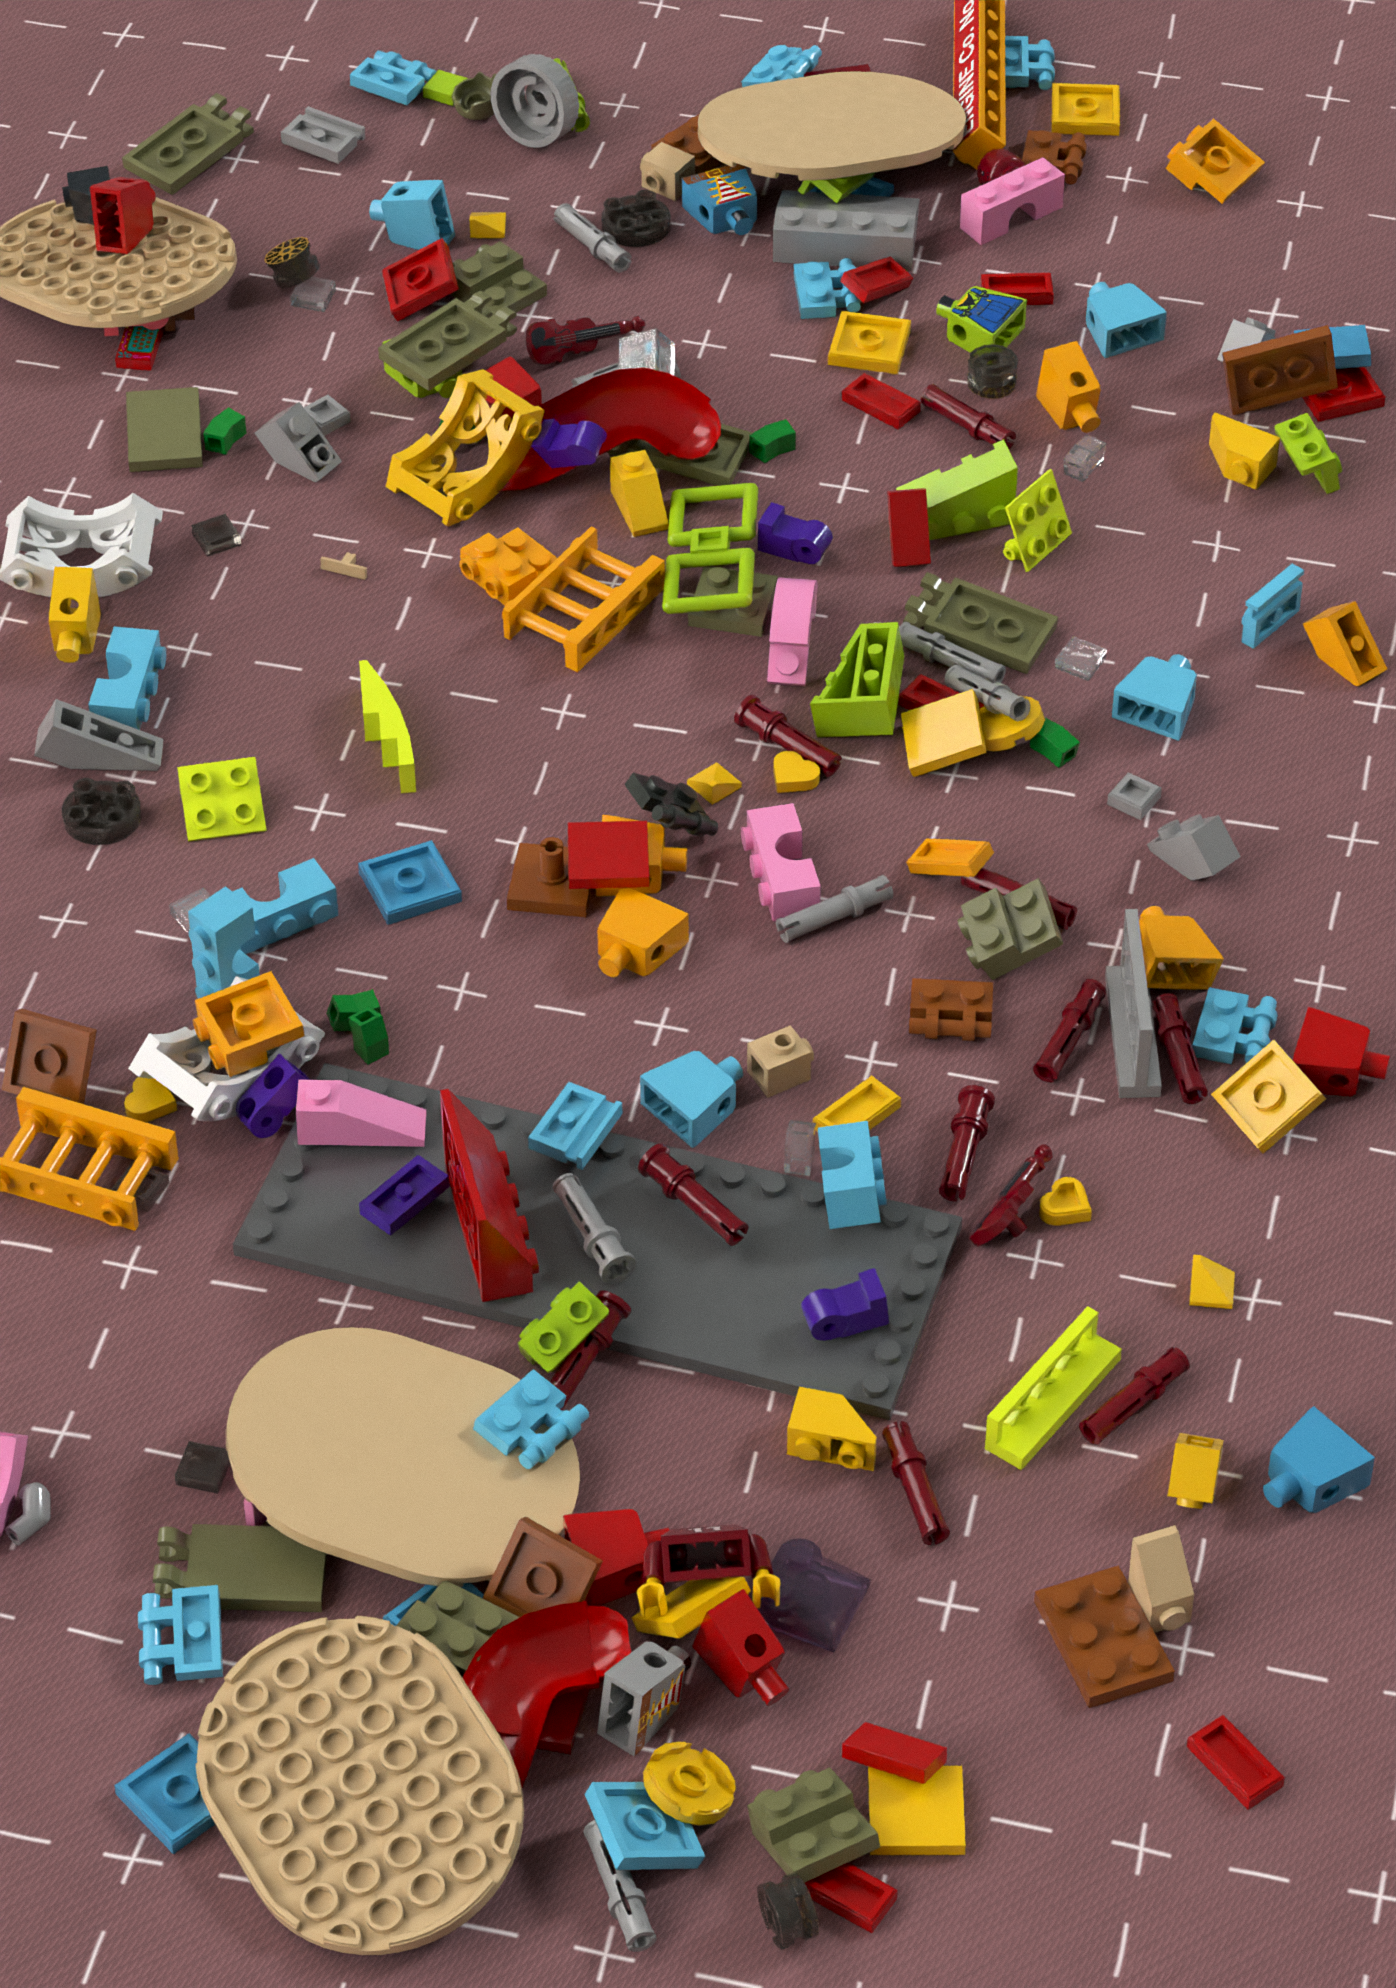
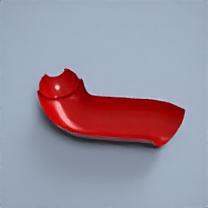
M646 367L618 369L596 376L539 405V407L544 409L541 424L544 419H555L560 425L590 421L602 427L607 433V438L602 444L598 456L627 441L639 439L650 443L667 457L674 455L680 459L696 460L709 453L721 434L719 416L710 405L711 399L693 385L670 373ZM530 447L514 475L497 492L526 490L547 483L578 466L551 468Z
M587 1601L555 1605L527 1613L499 1628L475 1653L462 1678L489 1720L500 1709L515 1699L522 1721L520 1736L500 1735L512 1756L522 1788L551 1703L560 1695L568 1692L599 1688V1682L604 1681L605 1673L631 1653L627 1620L619 1612L604 1606H587Z

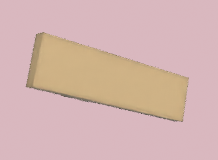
M347 552L341 561L323 556L320 558L321 569L363 580L367 578V567L355 565L356 554Z

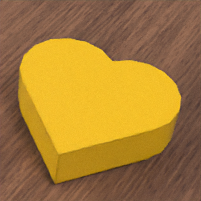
M783 751L774 757L773 773L777 793L807 791L818 786L820 768L815 762L803 760L802 756L794 751Z
M136 1078L132 1086L133 1092L128 1094L124 1101L126 1116L142 1122H149L177 1111V1103L174 1096L167 1087L155 1078Z
M1063 1177L1056 1180L1052 1185V1191L1046 1193L1040 1200L1039 1216L1046 1224L1060 1226L1091 1221L1092 1211L1084 1186L1075 1178Z

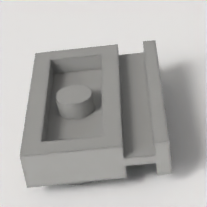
M309 106L305 109L304 115L299 114L281 131V142L283 144L337 164L357 146L359 139L362 141L365 139L364 126Z

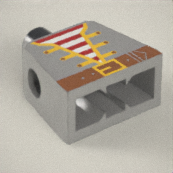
M644 1642L611 1667L604 1676L597 1734L635 1757L677 1710L681 1700L684 1673L692 1665L688 1653L678 1646H672L666 1651L653 1642Z

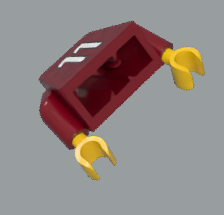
M739 1525L672 1529L661 1535V1540L650 1543L644 1553L643 1585L637 1590L641 1615L645 1617L646 1609L651 1606H659L661 1616L667 1613L668 1608L663 1587L665 1582L751 1576L753 1578L752 1602L756 1608H760L762 1597L772 1598L775 1601V1606H779L780 1579L773 1575V1568L765 1540L758 1534H748V1529Z

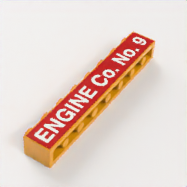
M954 0L953 97L961 104L965 111L966 124L963 139L953 149V153L959 161L969 164L977 169L981 158L987 152L1006 146L1005 0Z

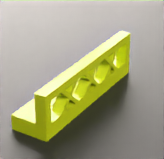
M1087 1306L987 1416L985 1449L1022 1470L1121 1360L1122 1349L1097 1335V1311Z

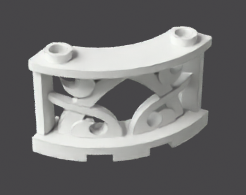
M134 493L114 505L95 509L93 515H74V510L50 506L28 496L7 516L5 526L8 527V533L0 569V580L13 586L15 589L51 597L55 566L70 567L57 556L71 553L76 548H93L104 555L90 565L77 567L93 568L98 597L109 596L127 590L152 575L153 567L148 562L153 530L155 526L162 522L163 511ZM19 551H26L27 553L24 556Z
M236 976L230 986L248 979ZM296 1012L303 1024L305 1036L266 1051L268 1063L252 1068L246 1074L234 1075L232 1077L209 1073L211 1070V1058L208 1046H211L209 1040L200 1042L195 1029L191 1031L187 1027H183L166 1034L149 1033L128 1069L139 1077L155 1078L194 1108L191 1115L196 1120L218 1121L236 1116V1105L241 1096L279 1053L297 1068H300L306 1061L311 1060L317 1054L320 1046L319 1043L324 1037L325 1032Z

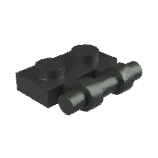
M632 773L624 784L641 809L652 812V818L655 821H659L664 827L674 830L681 827L689 834L699 837L705 834L713 836L717 833L718 823L709 819V816L706 815V812L696 800L698 797L696 792L686 784L678 783V785L665 782L655 775L647 777Z

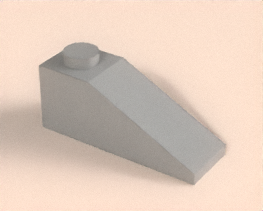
M56 699L38 728L34 756L69 769L158 771L161 766L163 739Z

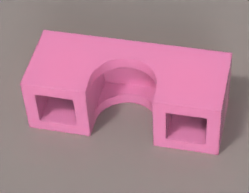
M1040 158L961 194L960 229L977 243L983 245L1008 233L1010 218L1018 207L1035 220L1063 207L1065 174L1045 158Z
M794 804L747 810V827L741 828L742 844L745 851L751 850V873L754 879H760L761 883L758 884L760 902L762 906L769 907L772 920L776 921L778 918L786 917L819 903L821 886L812 859L795 860L802 859V828Z

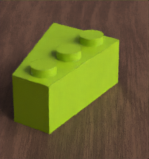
M1004 439L993 444L994 450L973 458L972 454L961 458L963 464L941 473L940 469H937L896 488V490L926 489L929 540L1010 525L1005 507L1016 498L1018 467Z
M898 622L860 624L840 655L841 663L835 672H829L825 679L826 686L820 696H814L810 703L817 737L893 735L904 663V651Z

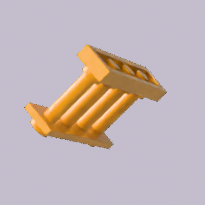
M591 526L580 537L575 538L570 547L519 595L506 603L502 611L504 638L511 640L526 626L563 644L565 649V667L578 673L663 591L665 560L651 555L641 566L636 568L598 551L597 529ZM590 564H593L625 579V581L619 587L612 588L582 574V572ZM570 584L604 601L598 607L590 609L559 593ZM548 605L582 622L575 629L569 631L537 614Z
M23 1087L16 1097L21 1128L4 1155L0 1157V1192H7L104 1221L111 1226H120L136 1231L139 1222L136 1200L133 1196L151 1166H157L170 1171L174 1168L179 1160L175 1131ZM42 1132L59 1137L40 1169L19 1163L37 1133ZM75 1144L96 1148V1152L78 1180L57 1174ZM113 1155H120L135 1160L117 1191L95 1185Z

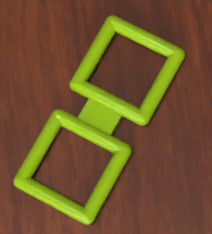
M741 483L677 489L672 492L667 541L671 547L690 546V553L672 554L666 558L662 609L665 613L678 614L745 608L751 605L755 553L751 548L730 549V542L750 541L756 536L758 487L756 484ZM743 498L742 526L699 528L683 532L685 503ZM739 564L738 593L678 598L680 569Z

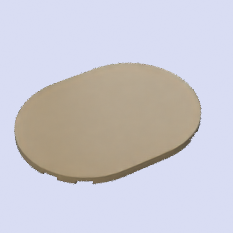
M834 72L755 84L724 93L710 101L701 110L698 117V139L704 149L717 160L733 168L736 166V163L750 167L751 173L755 175L778 178L779 173L797 175L798 180H828L910 167L937 159L942 156L943 150H953L963 139L966 115L963 107L954 97L942 89L923 81L877 72Z
M156 197L155 202L152 204L153 229L129 254L97 251L94 225L75 220L73 207L66 208L65 203L56 204V201L52 200L28 209L0 226V297L53 320L74 326L115 328L154 322L191 309L218 292L229 281L236 268L237 253L235 243L231 239L230 232L217 221Z
M350 1327L316 1331L287 1341L261 1358L241 1381L229 1409L226 1427V1451H228L235 1482L245 1499L252 1502L267 1517V1522L287 1537L318 1551L402 1579L433 1586H439L442 1581H449L459 1587H463L464 1583L485 1580L490 1582L519 1519L523 1517H528L557 1535L562 1536L564 1533L563 1515L573 1514L579 1492L580 1470L573 1439H564L555 1447V1454L546 1462H538L531 1469H526L518 1459V1456L524 1451L519 1446L506 1456L473 1430L475 1419L520 1381L519 1378L487 1363L402 1335L370 1328ZM542 1424L534 1432L536 1434H544L549 1427L546 1424Z
M357 1616L355 1619L328 1620L325 1617L300 1623L269 1637L249 1651L232 1667L224 1677L225 1682L218 1690L213 1701L207 1704L198 1731L199 1742L196 1763L198 1785L204 1803L215 1825L257 1895L280 1923L303 1939L326 1949L356 1955H384L415 1949L434 1942L466 1923L485 1906L505 1880L517 1854L524 1821L523 1792L518 1772L504 1741L457 1669L438 1647L418 1633L413 1634L408 1630L394 1626L387 1620L366 1616Z

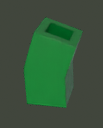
M228 407L214 417L203 432L205 450L226 455L232 445L247 434L245 416Z
M787 419L765 425L749 435V453L763 463H767L780 454L796 450V432Z
M1046 717L1041 730L1030 739V748L1044 755L1058 768L1076 757L1080 741L1063 726Z
M373 989L353 995L332 996L326 1014L333 1031H351L348 1017L369 1006L381 1014V1008Z
M369 1006L348 1017L353 1035L354 1051L367 1065L389 1054L388 1034L383 1016Z

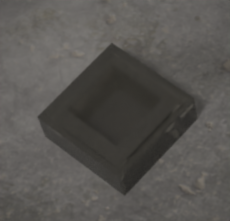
M226 514L191 525L192 535L207 557L241 546L240 534Z
M133 1161L130 1163V1165L127 1167V1169L124 1171V1173L121 1175V1177L118 1179V1181L115 1183L111 1190H118L125 1176L134 1163ZM150 1168L133 1196L136 1200V1207L149 1212L170 1184L169 1176Z
M189 1441L175 1473L176 1485L218 1494L230 1466L228 1451L225 1448Z

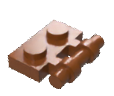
M1028 130L1022 157L1023 162L1027 165L1040 158H1045L1065 174V183L1075 184L1083 171L1081 159L1085 157L1087 150L1085 136L1077 132L1072 135L1068 142H1061L1062 133H1052L1046 130Z
M912 978L909 1034L925 1035V1039H937V1035L962 1037V1041H974V1037L991 1038L993 982Z

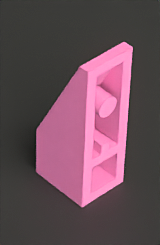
M298 1080L296 1103L298 1145L425 1147L426 1109L341 1080Z

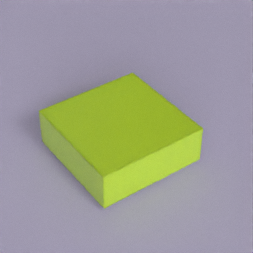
M438 69L423 87V97L453 106L452 94L455 86L468 78Z

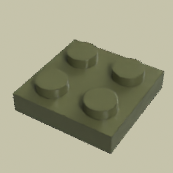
M712 566L703 567L694 597L738 593L739 570ZM754 572L753 597L750 606L745 608L689 612L688 626L762 637L774 599L777 576Z

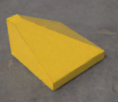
M471 212L469 219L470 238H505L506 212Z
M717 762L687 780V784L712 805L742 788V782Z
M1193 1255L1189 1305L1233 1309L1235 1272L1202 1255Z

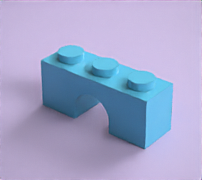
M114 626L106 649L109 679L97 678L88 704L89 711L140 730L142 722H147L149 718L150 695L155 696L157 693V673L159 669L163 670L165 667L166 647L160 646L159 630Z
M314 858L278 873L280 897L276 900L260 902L250 898L243 888L232 891L253 907L256 936L239 948L243 953L254 952L259 948L338 916L336 887Z
M225 886L188 911L189 938L193 951L192 965L195 970L197 986L195 992L198 999L228 988L236 976L249 980L260 975L258 963L239 949L243 944L256 936L252 906Z
M868 1121L819 1127L818 1137L823 1167L822 1178L829 1229L881 1222L879 1206L887 1205L879 1137H870Z

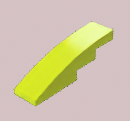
M367 660L359 661L365 742L381 740L383 767L399 766L401 793L416 792L415 764L411 741L400 708L387 685Z

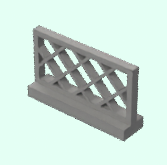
M1125 909L1120 966H1106L1105 971L1119 1098L1161 1097L1162 1085L1150 990L1147 988L1138 909Z

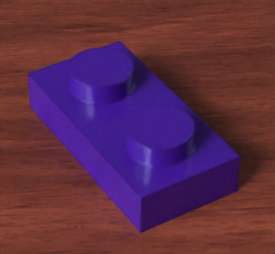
M417 1155L359 1203L360 1215L391 1236L450 1187L449 1175Z

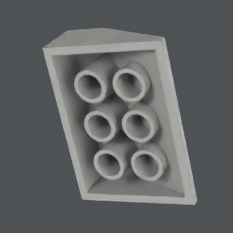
M782 190L776 207L773 227V262L797 264L829 262V266H839V262L843 258H849L855 267H860L891 256L905 270L912 271L920 199L849 194L840 202L835 203L823 192H807L805 195H802L799 191Z

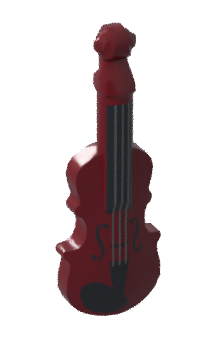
M635 316L631 321L620 320L601 325H595L591 319L586 317L567 320L566 324L562 326L557 324L555 319H549L547 322H534L526 331L527 351L532 361L539 365L550 364L554 361L562 362L563 355L566 352L570 351L572 354H579L580 352L592 351L595 349L599 339L625 335L631 331L641 333L646 324L645 320L639 316Z
M1042 1144L1035 1149L1034 1156L1025 1160L1024 1164L1001 1191L996 1203L976 1225L969 1236V1239L976 1247L990 1241L1005 1228L1014 1238L1026 1230L1027 1226L1018 1217L1019 1211L1017 1209L1034 1191V1188L1029 1183L1036 1174L1045 1169L1044 1164L1053 1158L1052 1150L1048 1145Z

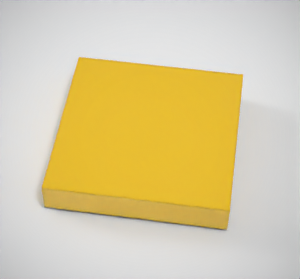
M1052 83V133L1074 134L1079 132L1083 135L1119 136V85Z
M841 311L828 353V365L898 374L911 331V320Z
M973 689L901 713L908 766L913 777L987 753L978 697Z
M1272 1040L1211 1094L1262 1154L1326 1100L1324 1095L1275 1040Z
M740 1576L689 1580L665 1596L668 1611L664 1616H661L659 1606H651L646 1609L645 1617L639 1612L631 1617L638 1632L682 1638L702 1624L706 1612L742 1589L748 1595L751 1590L745 1578Z
M868 1766L869 1824L878 1833L880 1848L871 1851L870 1855H965L962 1766H942L925 1784Z

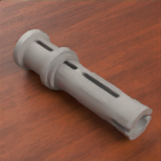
M567 1173L560 1176L554 1182L553 1190L583 1235L584 1251L588 1257L595 1259L599 1265L601 1279L607 1284H616L626 1280L636 1269L637 1263L634 1256L629 1252H625L620 1244L621 1237L619 1232L614 1227L605 1224L577 1175Z

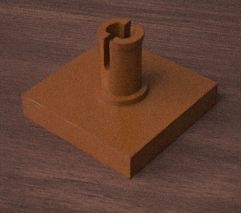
M548 837L543 839L540 844L519 843L507 895V910L586 918L592 889H569L568 847H563L562 840Z
M23 1008L15 1011L2 1090L18 1095L22 1088L26 1087L84 1104L97 1030Z
M523 1517L519 1519L483 1599L518 1617L559 1604L582 1602L585 1600L603 1560L530 1518Z

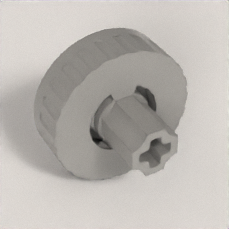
M541 54L524 55L504 66L493 80L491 103L494 114L503 130L518 143L534 148L544 147L566 135L574 127L579 114L578 93L567 71L550 57ZM526 85H529V86L527 87V90H526V98H525V91H524V89H525V86H526Z

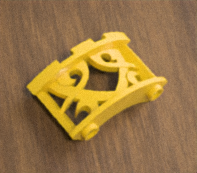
M484 369L459 375L450 400L439 417L444 422L432 436L426 433L413 445L393 454L385 487L395 494L401 491L405 492L443 517L442 523L448 527L468 520L499 493L497 491H500L514 475L528 453L533 440L538 437L542 428L541 421L544 409L531 405L492 380L493 375ZM487 395L495 399L491 408L486 402ZM506 407L515 412L513 419L508 414L501 416ZM487 435L489 445L487 465L475 470L455 473L457 457L454 451L461 443H475ZM441 487H443L447 497L438 491Z

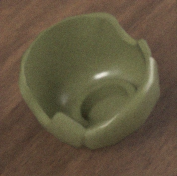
M478 72L474 78L465 79L455 86L452 101L457 112L462 117L469 120H487L494 115L491 103V87L496 73L493 74L492 78H489L482 72Z

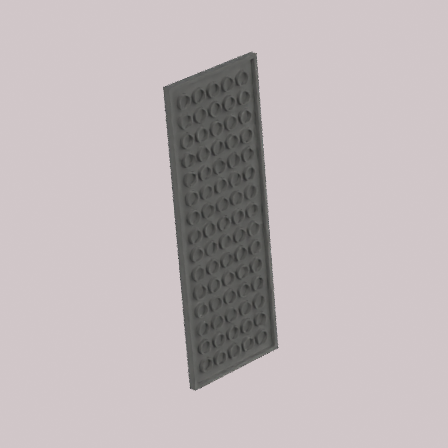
M324 1063L316 1080H341L426 1109L425 1147L298 1145L297 1122L295 1120L233 1242L235 1256L525 1328L536 1318L541 1320L552 1309L550 1304L554 1298L566 1287L572 1289L580 1281L595 1296L600 1290H605L622 1298L631 1308L632 1312L629 1317L622 1319L612 1334L613 1342L608 1350L795 1397L797 1396L799 1386L842 1394L856 1412L890 1420L962 1229V1217L886 1199L887 1205L879 1206L881 1222L829 1229L823 1183L667 1146L670 1150V1155L681 1165H688L694 1170L695 1180L740 1220L748 1224L747 1234L742 1233L740 1230L737 1231L744 1238L738 1244L730 1246L679 1199L667 1198L662 1193V1187L651 1177L645 1178L638 1172L637 1168L642 1156L658 1143L609 1132L586 1166L581 1170L577 1168V1163L569 1160L564 1163L529 1149L528 1137L543 1118L542 1115L455 1095L493 1134L498 1152L505 1151L507 1154L510 1168V1176H506L507 1183H515L520 1207L515 1208L517 1216L524 1215L529 1231V1240L525 1241L527 1249H535L539 1265V1273L533 1274V1292L482 1302L450 1187L391 1236L361 1216L359 1211V1203L417 1155L445 1173L440 1091ZM567 1173L577 1175L605 1224L614 1227L619 1232L621 1237L620 1244L625 1252H629L634 1256L637 1263L636 1269L626 1280L616 1284H607L601 1279L599 1265L595 1259L588 1257L584 1251L583 1235L553 1190V1184L560 1176ZM875 1268L887 1297L890 1324L843 1338L838 1337L826 1341L815 1339L811 1334L801 1309L804 1298L811 1292L819 1289H834L859 1281L858 1273Z

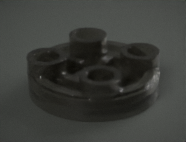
M645 189L638 191L636 195L620 198L611 197L604 201L602 230L603 232L610 233L615 238L617 244L628 247L649 246L664 239L670 231V211L664 203L656 199L654 191Z
M91 778L79 779L73 784V791L66 797L62 805L63 825L68 834L80 842L91 845L112 844L127 838L137 829L142 817L139 797L136 794L135 786L129 781L114 782L94 781Z

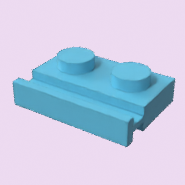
M1292 563L1246 601L1245 606L1248 608L1241 621L1243 625L1242 643L1254 649L1299 612L1303 583L1298 579L1304 575L1302 568Z
M568 1082L529 1135L528 1147L533 1151L564 1163L568 1160L577 1163V1168L583 1170L623 1114L622 1102H609L606 1100L605 1095Z

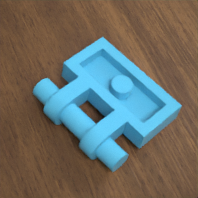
M1005 36L1006 88L1028 87L1029 79H1036L1039 83V88L1042 90L1051 88L1052 82L1055 79V68L1052 65L1055 53L1050 41L1044 39L1039 41L1038 44H1028V36Z
M786 45L774 46L769 49L768 53L741 81L742 87L804 77L806 72H811L818 65V59L822 55V51L816 45L811 46L809 50L803 51L802 48L787 47Z
M378 50L374 55V59L367 57L350 74V86L397 103L408 105L423 90L425 81L428 82L437 71L428 68L426 63L419 60L411 62L403 59L399 53L393 51L385 53Z
M843 258L839 262L840 268L838 270H830L829 262L794 264V281L801 319L836 317V308L847 307L848 312L855 313L860 310V303L862 301L840 282L845 271L856 268L851 259ZM833 288H842L841 290H833Z
M1209 987L1192 1044L1196 1057L1232 1064L1234 1054L1239 1053L1246 1055V1063L1271 1042L1268 1034L1275 1027L1278 1014L1275 1010L1277 1001L1273 997L1265 996L1261 999L1259 1006L1250 1008L1248 1007L1249 995ZM1242 1027L1253 1029L1248 1035L1240 1033Z
M533 1369L475 1419L473 1430L506 1456L519 1446L524 1450L518 1456L519 1462L526 1469H531L538 1462L544 1463L555 1454V1447L564 1439L570 1440L581 1430V1424L589 1418V1412L581 1404H577L570 1411L560 1410L564 1406L567 1395ZM542 1424H546L549 1427L544 1434H536L534 1432Z
M218 1585L172 1589L173 1606L160 1607L159 1594H144L142 1596V1610L138 1612V1628L143 1631V1648L139 1650V1666L144 1669L145 1684L157 1685L162 1683V1668L171 1664H175L177 1681L223 1677L221 1608ZM173 1626L174 1644L162 1645L161 1630L165 1627Z

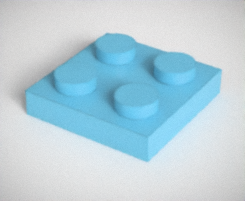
M592 1782L586 1791L585 1797L616 1870L698 1869L705 1858L692 1825L680 1822L665 1814L650 1799L644 1787V1782Z

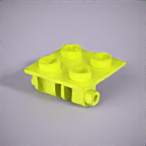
M1052 469L1047 470L1005 507L1015 538L1009 539L1005 543L1003 554L1011 561L1014 559L1022 560L1026 572H1029L1072 534Z
M255 757L177 767L188 842L267 831Z

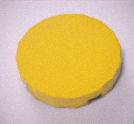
M1022 696L1030 702L1029 714L1022 721H1015L1002 713L994 714L985 707L981 708L980 715L986 751L1008 750L1017 746L1015 741L1022 737L1025 738V741L1032 739L1041 730L1045 721L1039 701L1032 697Z
M682 1741L665 1743L654 1750L643 1771L644 1787L650 1799L665 1814L680 1822L698 1826L714 1824L725 1817L734 1800L733 1794L736 1790V1785L728 1766L720 1758L705 1748L702 1752L690 1749L692 1744Z

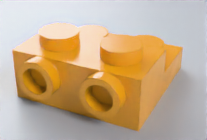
M1213 118L1204 127L1196 126L1188 135L1185 144L1180 141L1171 149L1167 155L1170 162L1166 169L1190 190L1199 184L1223 204L1257 174L1265 162Z
M517 527L498 539L492 534L487 533L460 549L461 561L459 565L461 572L467 579L473 580L486 590L491 598L497 599L503 605H506L509 600L519 595L552 564L557 557Z
M272 971L195 1000L198 1016L192 1019L195 1032L200 1042L210 1041L211 1046H208V1052L216 1070L224 1067L229 1077L268 1063L266 1051L305 1036L303 1024Z

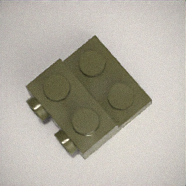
M501 241L492 246L484 244L478 248L475 255L465 261L457 259L452 263L458 290L450 295L464 303L476 292L483 291L492 297V300L484 305V307L492 311V316L505 306L517 313L547 296V284L524 269L523 256Z
M1039 878L1004 896L997 888H994L961 905L964 916L957 920L964 937L968 941L971 940L973 944L966 948L967 955L976 969L982 967L992 980L1063 945L1046 888Z
M442 1581L425 1603L417 1600L396 1626L413 1634L418 1633L433 1643L448 1657L461 1677H463L475 1653L499 1628L520 1617L449 1581Z
M830 1767L819 1773L813 1770L805 1771L799 1775L794 1784L777 1792L772 1789L764 1790L755 1797L753 1803L747 1805L752 1834L791 1880L794 1872L799 1874L798 1877L796 1874L793 1877L796 1886H798V1878L799 1883L803 1884V1881L805 1883L880 1848L878 1833L855 1808L853 1793Z

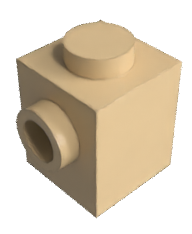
M663 142L659 143L641 159L642 187L676 201L682 196V178L695 175V156Z
M791 1025L747 1043V1071L767 1098L811 1080V1061L814 1060L812 1047L805 1038L801 1039Z

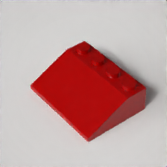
M449 1089L440 1090L445 1173L449 1175L450 1191L482 1302L533 1292V1274L539 1273L538 1259L535 1249H527L525 1241L529 1240V1231L525 1216H517L515 1208L520 1207L515 1183H507L506 1176H510L507 1154L505 1151L498 1152L493 1134Z

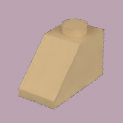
M1175 1525L1134 1537L1132 1541L1128 1584L1154 1633L1162 1630H1175L1185 1623L1191 1622L1194 1592L1180 1535Z

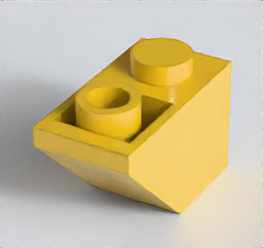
M799 1386L787 1427V1455L796 1456L808 1461L817 1460L838 1464L850 1469L859 1468L874 1471L877 1437L842 1394Z

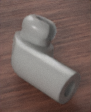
M33 1482L24 1485L20 1489L19 1499H22L23 1514L5 1529L8 1537L16 1545H21L50 1521V1493L41 1483Z

